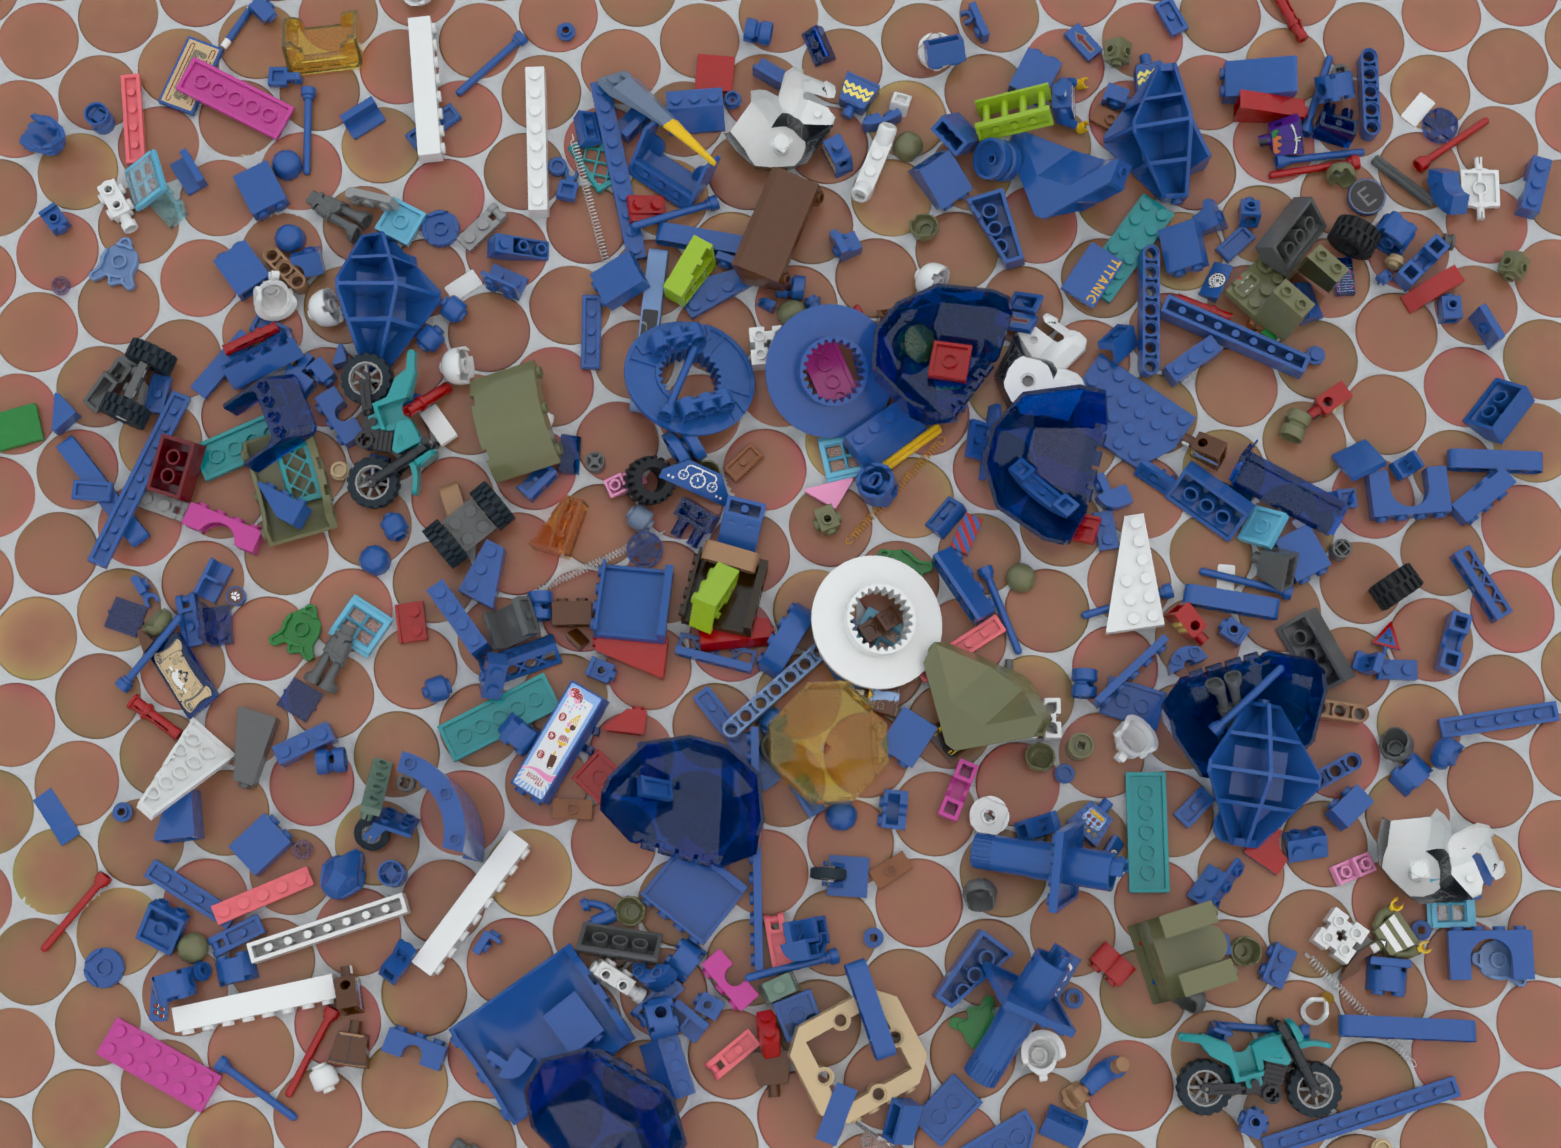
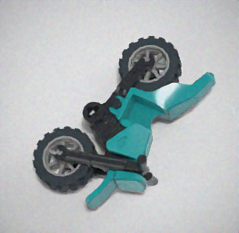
M412 349L407 351L406 369L398 374L394 380L391 366L384 359L370 353L357 354L353 359L350 358L347 361V365H344L342 368L343 373L340 374V379H342L340 384L344 394L350 400L362 405L364 429L356 435L355 442L362 449L371 452L377 450L379 452L391 453L397 459L391 463L383 458L374 456L362 458L349 471L347 489L351 494V498L357 504L371 509L387 507L386 505L393 503L394 498L399 495L398 491L401 489L400 476L410 468L413 476L412 495H420L422 486L421 468L428 467L439 458L437 449L440 448V443L432 442L426 436L422 437L414 421L405 416L402 411L403 404L413 399L418 376L417 352ZM368 366L375 367L376 369L369 374ZM365 367V372L363 371L362 374L358 372L360 368ZM378 372L380 373L381 380L374 377ZM355 374L359 375L358 381L354 382ZM359 384L360 392L356 389L355 385ZM371 469V475L366 476L364 473ZM361 478H365L364 480L367 481V483L360 485ZM369 486L370 488L366 495L362 491V488ZM384 486H387L384 493H381L380 490ZM374 488L379 495L377 497H371Z
M1268 1017L1267 1023L1274 1026L1277 1032L1265 1034L1252 1040L1247 1048L1241 1052L1233 1051L1227 1041L1202 1032L1179 1031L1176 1036L1180 1041L1199 1043L1209 1056L1223 1062L1226 1070L1217 1062L1206 1058H1199L1193 1062H1188L1185 1067L1181 1068L1180 1074L1176 1078L1177 1085H1175L1177 1096L1189 1111L1201 1116H1211L1215 1112L1219 1113L1222 1111L1221 1109L1228 1105V1100L1231 1099L1233 1094H1258L1267 1103L1277 1104L1282 1098L1279 1086L1283 1085L1287 1066L1292 1063V1067L1295 1069L1290 1070V1075L1285 1080V1093L1287 1094L1288 1102L1302 1115L1310 1118L1323 1117L1322 1115H1329L1332 1113L1331 1110L1333 1108L1336 1109L1338 1107L1337 1103L1341 1101V1091H1343L1340 1084L1341 1080L1336 1072L1326 1064L1319 1061H1307L1301 1049L1311 1046L1332 1048V1044L1320 1039L1304 1038V1035L1291 1018H1284L1282 1022L1274 1017ZM1205 1072L1204 1078H1199L1197 1074ZM1209 1073L1213 1074L1217 1079H1208ZM1319 1075L1322 1076L1326 1081L1319 1084ZM1195 1077V1085H1190L1191 1080ZM1326 1085L1328 1086L1327 1094L1324 1093L1322 1088ZM1189 1089H1199V1090H1198L1197 1093L1192 1097V1095L1190 1094V1090H1189ZM1299 1091L1307 1092L1303 1099L1301 1098ZM1202 1092L1204 1094L1205 1102L1197 1101L1198 1097L1202 1094ZM1321 1094L1324 1096V1099L1318 1103L1317 1096ZM1208 1095H1215L1211 1100L1208 1099ZM1311 1095L1313 1096L1315 1104H1309L1306 1102Z

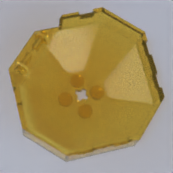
M849 681L808 682L768 725L769 767L810 805L851 804L889 763L887 723L872 710L873 704L864 695L857 692ZM823 743H827V746L831 747L827 754L820 750V747H823Z

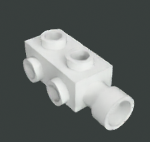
M114 178L104 181L97 187L100 193L97 196L103 205L106 204L108 208L106 210L107 215L111 221L115 220L117 223H122L121 227L125 234L136 231L138 225L135 219L131 218V216L135 215L132 210L135 206L130 198L126 199L124 196L127 191L123 184H118Z
M600 957L598 961H593L589 971L620 992L632 997L631 1000L637 1004L642 1002L647 990L635 985L636 981L632 978L633 973L625 968L621 971L615 967L617 963L608 957L605 960Z

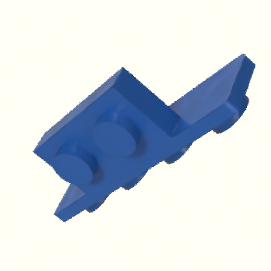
M999 403L988 406L986 422L976 419L969 420L964 457L981 462L978 478L981 481L991 479L994 473L993 464L997 453L998 427L1002 415L1001 404Z
M1236 857L1224 873L1213 865L1208 864L1186 896L1197 904L1212 900V903L1218 908L1221 899L1230 892L1233 882L1242 875L1245 865Z

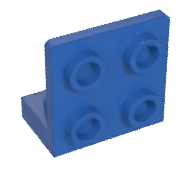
M495 263L489 273L483 270L480 273L486 289L491 292H501L504 297L510 300H520L529 282L528 278Z

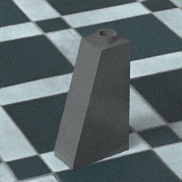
M241 706L237 710L233 780L239 782L238 786L250 790L251 786L257 788L280 719Z

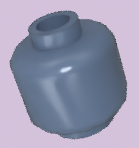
M643 504L633 505L625 516L627 518V525L639 533H642L645 529L649 531L655 523L652 520L654 513Z

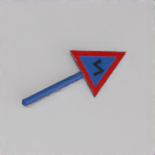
M1391 621L1371 642V644L1383 647L1382 654L1385 657L1387 648L1400 651ZM1383 669L1378 673V681L1381 680Z

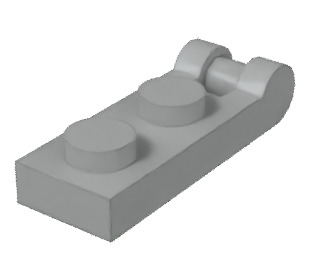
M349 187L345 191V196L355 206L363 204L368 208L378 207L385 212H397L400 207L392 196Z
M496 203L490 204L487 210L457 237V241L470 253L508 218L504 211L501 212L498 209L499 206ZM493 214L496 216L494 221L490 219Z
M146 490L138 507L181 523L190 504ZM177 507L181 508L179 514H175Z

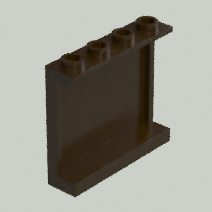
M699 547L698 554L694 553L692 561L694 569L690 570L688 575V582L690 584L689 587L684 589L683 599H685V602L680 604L678 615L681 616V624L689 625L693 606L691 598L694 592L698 593L702 580L707 579L710 568L716 566V564L700 559L702 547ZM760 560L755 574L739 572L737 585L727 604H723L719 610L721 613L719 619L714 618L713 630L751 638L768 572V560Z

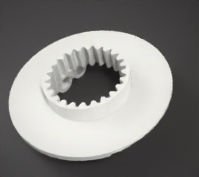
M876 555L862 556L842 563L823 580L813 601L811 625L813 638L819 654L837 675L863 688L876 690L891 689L912 681L925 671L923 662L928 654L929 647L934 642H941L942 616L934 592L919 573L910 566L893 558ZM872 592L874 595H877L879 592H881L882 596L888 594V599L895 598L894 603L901 604L899 610L903 611L900 641L886 649L881 647L877 650L876 646L869 648L868 642L863 644V638H857L858 632L852 630L855 624L850 623L854 619V616L850 614L854 612L855 609L853 607L858 603L857 601L865 595H870Z

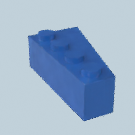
M1003 188L967 198L969 210L1005 269L1009 270L1025 265L1024 256Z

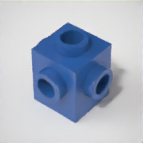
M1252 1106V1109L1245 1107V1110H1241L1237 1119L1239 1125L1236 1131L1259 1140L1261 1134L1265 1133L1268 1129V1116L1263 1115L1264 1110Z

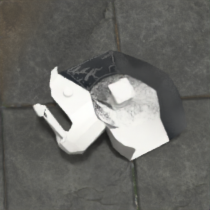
M792 67L784 74L779 96L767 90H751V103L731 131L724 133L733 148L756 169L771 171L772 167H778L787 171L800 167L809 161L832 129L835 120L834 114L830 112L828 107L804 99V93L810 92L823 97L834 98L836 93L835 86L828 81L822 82L803 74V69Z
M1046 313L1043 316L1044 322L1064 335V339L1056 342L1037 327H1034L1031 334L1016 332L994 377L1005 405L1017 423L1039 431L1049 430L1058 433L1065 429L1082 392L1086 389L1082 378L1067 368L1086 352L1087 339L1080 332L1067 329L1058 323L1056 317Z
M1438 809L1434 811L1431 817L1390 821L1382 816L1377 843L1379 868L1402 894L1419 904L1472 900L1474 897L1482 895L1484 882L1472 857L1476 852L1481 853L1495 880L1502 878L1506 873L1504 862L1500 861L1492 843L1494 834L1489 825L1476 823L1453 834L1449 820ZM1430 879H1439V880L1430 882Z

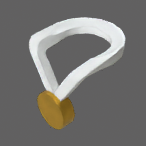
M1325 991L1321 994V997L1308 998L1300 1009L1304 1021L1313 1026L1321 1024L1329 1015V1005L1334 1002V996L1330 992ZM1313 1002H1324V1013L1318 1020L1310 1019L1306 1014L1307 1006Z

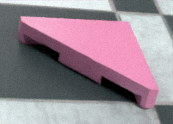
M847 478L807 488L804 493L825 505L832 503L834 510H836L854 479Z

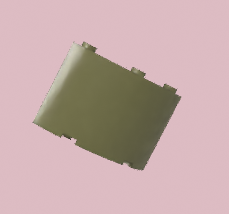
M535 360L470 381V397L474 399L475 403L471 408L476 432L482 450L486 449L490 460L486 462L496 483L561 463L563 448L557 442L547 414L549 407L546 401H544L542 377L544 374L541 366H537Z
M311 423L243 442V450L240 451L243 461H247L256 489L254 498L256 503L260 505L263 521L261 534L263 539L268 541L270 547L338 528L336 510L332 505L334 499L323 458H318L320 456L317 448L319 445ZM306 441L316 470L322 498L308 501L306 506L312 509V512L302 529L299 530L276 516L257 483L260 481L266 484L268 481L277 486V491L281 492L282 489L286 491L274 450ZM304 448L298 449L295 455L305 460ZM283 453L281 454L284 464L287 465L292 455ZM294 456L288 467L299 472L304 461ZM306 463L301 474L311 479L312 475L309 464ZM287 468L286 472L289 483L292 484L297 473ZM299 475L294 486L305 490L310 480ZM311 482L306 491L307 493H317L314 482ZM294 487L292 488L294 499L300 498L303 492Z

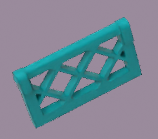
M602 143L598 145L599 148H583L585 149L583 158L575 159H583L577 161V163L588 162L595 164L593 173L588 170L584 163L579 164V166L584 165L581 169H586L583 172H587L585 175H587V178L598 194L611 187L608 169L606 175L595 173L597 164L607 166V163L598 161L600 152L604 153ZM573 144L572 147L571 145L568 147V150L573 155V157L574 154L572 148L574 146H577L578 144ZM587 150L598 152L596 161L585 158ZM594 177L603 178L605 182L598 185Z
M304 441L276 448L274 452L286 491L292 494L291 498L294 499L293 487L303 492L300 498L306 502L322 498L319 481L307 442ZM304 448L305 460L295 455L298 449ZM283 453L292 455L287 465L283 462L281 455ZM294 456L304 461L299 472L288 467ZM306 463L309 464L312 475L311 479L301 474ZM287 468L297 473L292 484L289 483L286 472ZM299 475L310 480L305 490L294 486ZM311 482H314L317 493L309 494L306 492Z

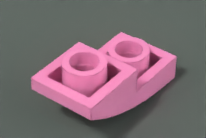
M620 472L603 481L611 499L628 492V489H624L623 486L626 484V481H623V477L627 475L626 473L622 474ZM644 472L642 475L643 486L649 484Z
M1369 851L1329 867L1336 886L1377 870Z

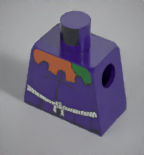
M1298 113L1270 122L1268 124V134L1258 136L1259 146L1270 145L1274 155L1304 154L1302 122Z

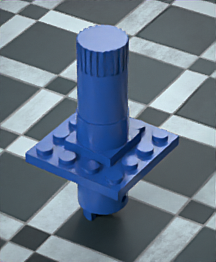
M1077 818L1058 829L1053 834L1052 843L978 832L973 839L970 852L972 868L1048 881V887H1051L1047 895L1046 904L1049 906L1048 912L1058 913L1076 900L1079 894V887L1111 892L1114 888L1116 877H1122L1123 872H1129V861L1125 857H1118L1116 853L1083 848L1086 819Z
M1054 943L1050 951L1037 948L1020 975L988 961H985L982 968L986 978L989 980L991 988L995 991L1001 1006L964 1065L967 1075L978 1084L987 1088L996 1087L1036 1024L1045 1029L1047 1027L1051 1028L1060 1036L1067 1035L1071 1038L1074 1036L1076 1030L1055 995L1069 973L1070 968L1068 965L1073 959V956L1065 948L1057 943Z

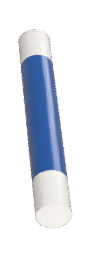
M248 6L220 46L223 49L227 50L251 16L252 12L248 9Z

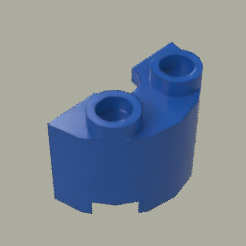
M1189 645L1181 647L1168 660L1166 668L1168 676L1181 671L1184 668V663L1194 666L1205 661L1208 658L1207 655L1198 646Z
M514 712L498 728V732L501 734L499 739L506 745H509V743L515 747L514 750L522 757L528 754L540 734L538 730L529 726Z
M1413 752L1408 759L1404 760L1406 763L1402 767L1398 765L1390 772L1392 776L1388 779L1404 797L1408 796L1415 787L1418 788L1430 776L1429 773L1433 771L1417 753Z
M885 789L884 795H880L879 807L883 808L882 814H878L877 826L885 829L905 831L909 791Z
M682 938L675 947L678 949L673 956L669 954L663 962L665 965H670L678 973L676 980L681 984H684L696 966L708 953L689 938L686 940Z
M248 950L235 953L236 957L228 958V955L216 958L215 967L219 987L259 978L257 964L251 963Z
M633 963L632 966L633 975L647 989L654 992L664 991V988L669 986L671 982L674 983L678 976V973L670 965L656 964L653 969H647L646 963Z
M1366 965L1365 990H1371V994L1384 995V991L1392 992V996L1404 997L1407 983L1406 968Z

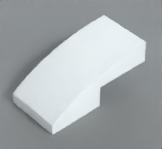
M436 404L420 414L442 447L458 437Z

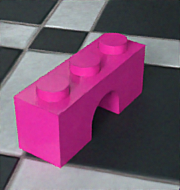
M960 758L937 813L938 817L953 823L957 822L979 765Z
M718 949L701 964L704 967L701 971L708 979L713 978L716 981L715 988L721 995L726 993L730 998L728 1003L735 1011L737 1009L740 1011L744 1010L760 996L746 980L738 986H731L727 983L725 974L733 963L721 949Z

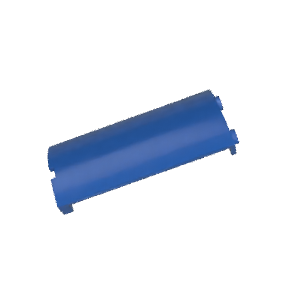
M402 751L397 772L406 774L419 781L420 787L426 788L431 792L440 808L444 822L442 848L463 853V859L483 863L485 853L483 823L473 800L459 784L435 766L414 754Z
M571 943L449 1029L452 1035L450 1038L452 1044L456 1049L460 1047L478 1071L476 1073L478 1079L482 1084H487L499 1103L501 1116L505 1121L509 1119L513 1125H516L636 1037ZM574 991L580 995L606 1030L603 1034L604 1038L596 1044L592 1042L587 1046L588 1050L580 1057L570 1055L542 1017ZM516 1047H520L535 1057L528 1069L521 1076L514 1079L499 1077L498 1075L502 1068H494L488 1063L489 1059L486 1058L489 1051L493 1049L506 1059H509Z

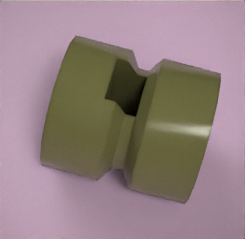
M1290 408L1284 418L1286 423L1282 424L1278 435L1288 442L1301 444L1306 434L1304 429L1309 427L1312 417L1302 410Z
M1086 733L1074 734L1065 745L1067 756L1074 761L1085 760L1094 750L1093 739Z

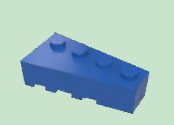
M286 328L223 364L221 368L234 390L238 388L243 389L249 383L304 357L289 328Z
M977 929L932 996L945 1006L953 1008L986 979V974L982 968L985 961L1001 966L1015 953L984 930Z

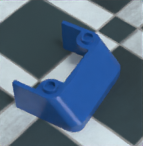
M652 121L642 131L628 167L629 173L632 177L661 196H664V198L678 207L691 206L711 181L721 157L716 156L714 158L716 161L715 166L708 163L705 166H698L693 173L663 154L665 142L660 136L656 135L659 124Z

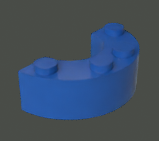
M799 602L790 605L787 610L788 616H783L777 625L779 627L776 634L772 633L767 641L769 647L765 654L761 652L756 660V663L759 664L757 669L773 679L783 672L800 641L811 627V610Z

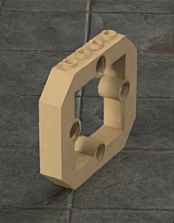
M876 990L890 1033L895 1031L898 1034V1039L894 1042L895 1048H898L908 1068L881 1083L874 1082L869 1084L865 1092L855 1097L845 1123L851 1122V1124H855L861 1121L864 1114L877 1112L880 1110V1105L884 1103L890 1104L892 1097L898 1098L897 1096L902 1093L905 1095L911 1093L916 1089L915 1086L920 1083L928 1055L897 996ZM853 995L795 1026L787 1056L817 1114L824 1116L832 1095L829 1086L834 1081V1073L828 1067L818 1066L806 1042L831 1028L838 1031L846 1030L851 1024V1017L859 1013ZM841 1014L844 1022L842 1025L837 1026L835 1024V1017ZM821 1071L827 1073V1079L824 1082L818 1080V1074ZM876 1088H880L882 1092L878 1099L873 1097V1091Z

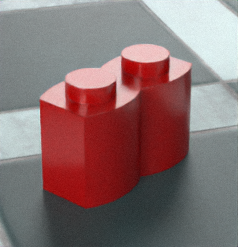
M1106 941L1088 959L1091 962L1089 966L1097 973L1101 971L1106 976L1104 980L1112 987L1115 985L1121 987L1136 970L1132 964Z
M771 1009L759 1011L756 1013V1028L761 1054L765 1059L780 1057V1032L777 1028L775 1013Z

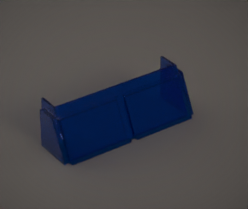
M1258 439L1254 444L1250 443L1241 454L1229 478L1232 481L1231 485L1276 509L1281 508L1282 512L1287 513L1292 518L1326 536L1330 534L1334 536L1355 499L1352 497L1354 490L1345 502L1253 453Z

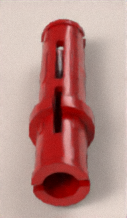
M1274 0L1288 24V29L1292 31L1297 42L1302 43L1306 41L1309 36L1302 26V20L1297 17L1288 0Z
M1180 293L1178 294L1177 298L1227 320L1232 318L1233 313L1219 309L1216 305L1211 306Z
M273 321L264 327H257L255 331L222 345V348L228 357L259 341L264 342L266 338L279 333L280 330L276 322Z
M444 382L425 395L417 396L413 402L402 408L403 414L410 418L420 411H425L429 405L452 392L451 385Z

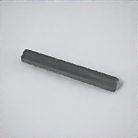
M1376 155L1372 159L1371 164L1427 207H1431L1434 204L1430 193L1381 156Z

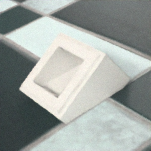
M894 91L889 110L893 111L898 108L902 113V117L905 118L912 96Z

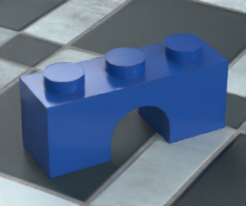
M1533 155L1527 162L1523 181L1526 182L1521 195L1518 197L1514 215L1533 220L1539 214L1552 164L1551 159Z
M1436 233L1396 273L1392 280L1407 292L1445 254L1450 245Z
M1209 335L1166 365L1161 373L1171 387L1174 388L1187 379L1200 366L1204 367L1217 358L1223 349L1214 337Z
M332 386L315 397L318 403L315 407L321 415L325 414L328 418L325 422L331 431L335 429L338 435L335 437L341 446L345 444L350 449L356 445L355 437L363 429L355 417L348 421L339 420L340 411L348 405L336 387Z
M1455 610L1447 614L1433 670L1449 675L1459 672L1464 654L1461 653V646L1464 638L1469 634L1472 615Z
M325 721L272 746L279 765L287 767L302 760V756L314 750L325 749L339 741L332 725Z
M401 1025L389 1027L381 1051L397 1057H403L409 1046L416 1045L422 1052L420 1065L436 1071L442 1070L450 1048L445 1046V1041L434 1038V1041L426 1039L427 1035L415 1031V1034L407 1032L408 1028Z

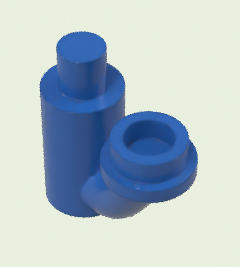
M586 897L580 900L584 912L587 910L588 912L591 911L590 907L603 911L591 916V920L587 921L588 923L608 925L618 921L614 908L602 901L587 900Z

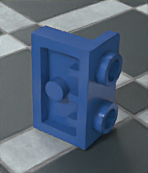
M1273 942V944H1269L1265 955L1268 957L1265 963L1262 962L1258 969V974H1260L1258 980L1282 990L1297 952L1281 945L1279 942Z

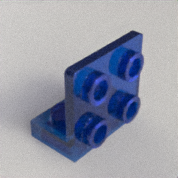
M198 602V608H196V617L200 621V627L197 629L198 638L210 647L234 645L231 606L209 607L203 602Z

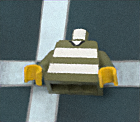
M1394 897L1391 905H1386L1376 913L1372 923L1373 929L1370 931L1374 941L1366 946L1371 947L1374 952L1372 953L1373 956L1381 950L1385 956H1392L1398 959H1409L1421 953L1428 954L1433 948L1426 950L1424 944L1430 941L1425 940L1420 945H1417L1420 941L1399 912L1403 908L1404 903L1400 906L1395 905L1394 902L1399 897Z

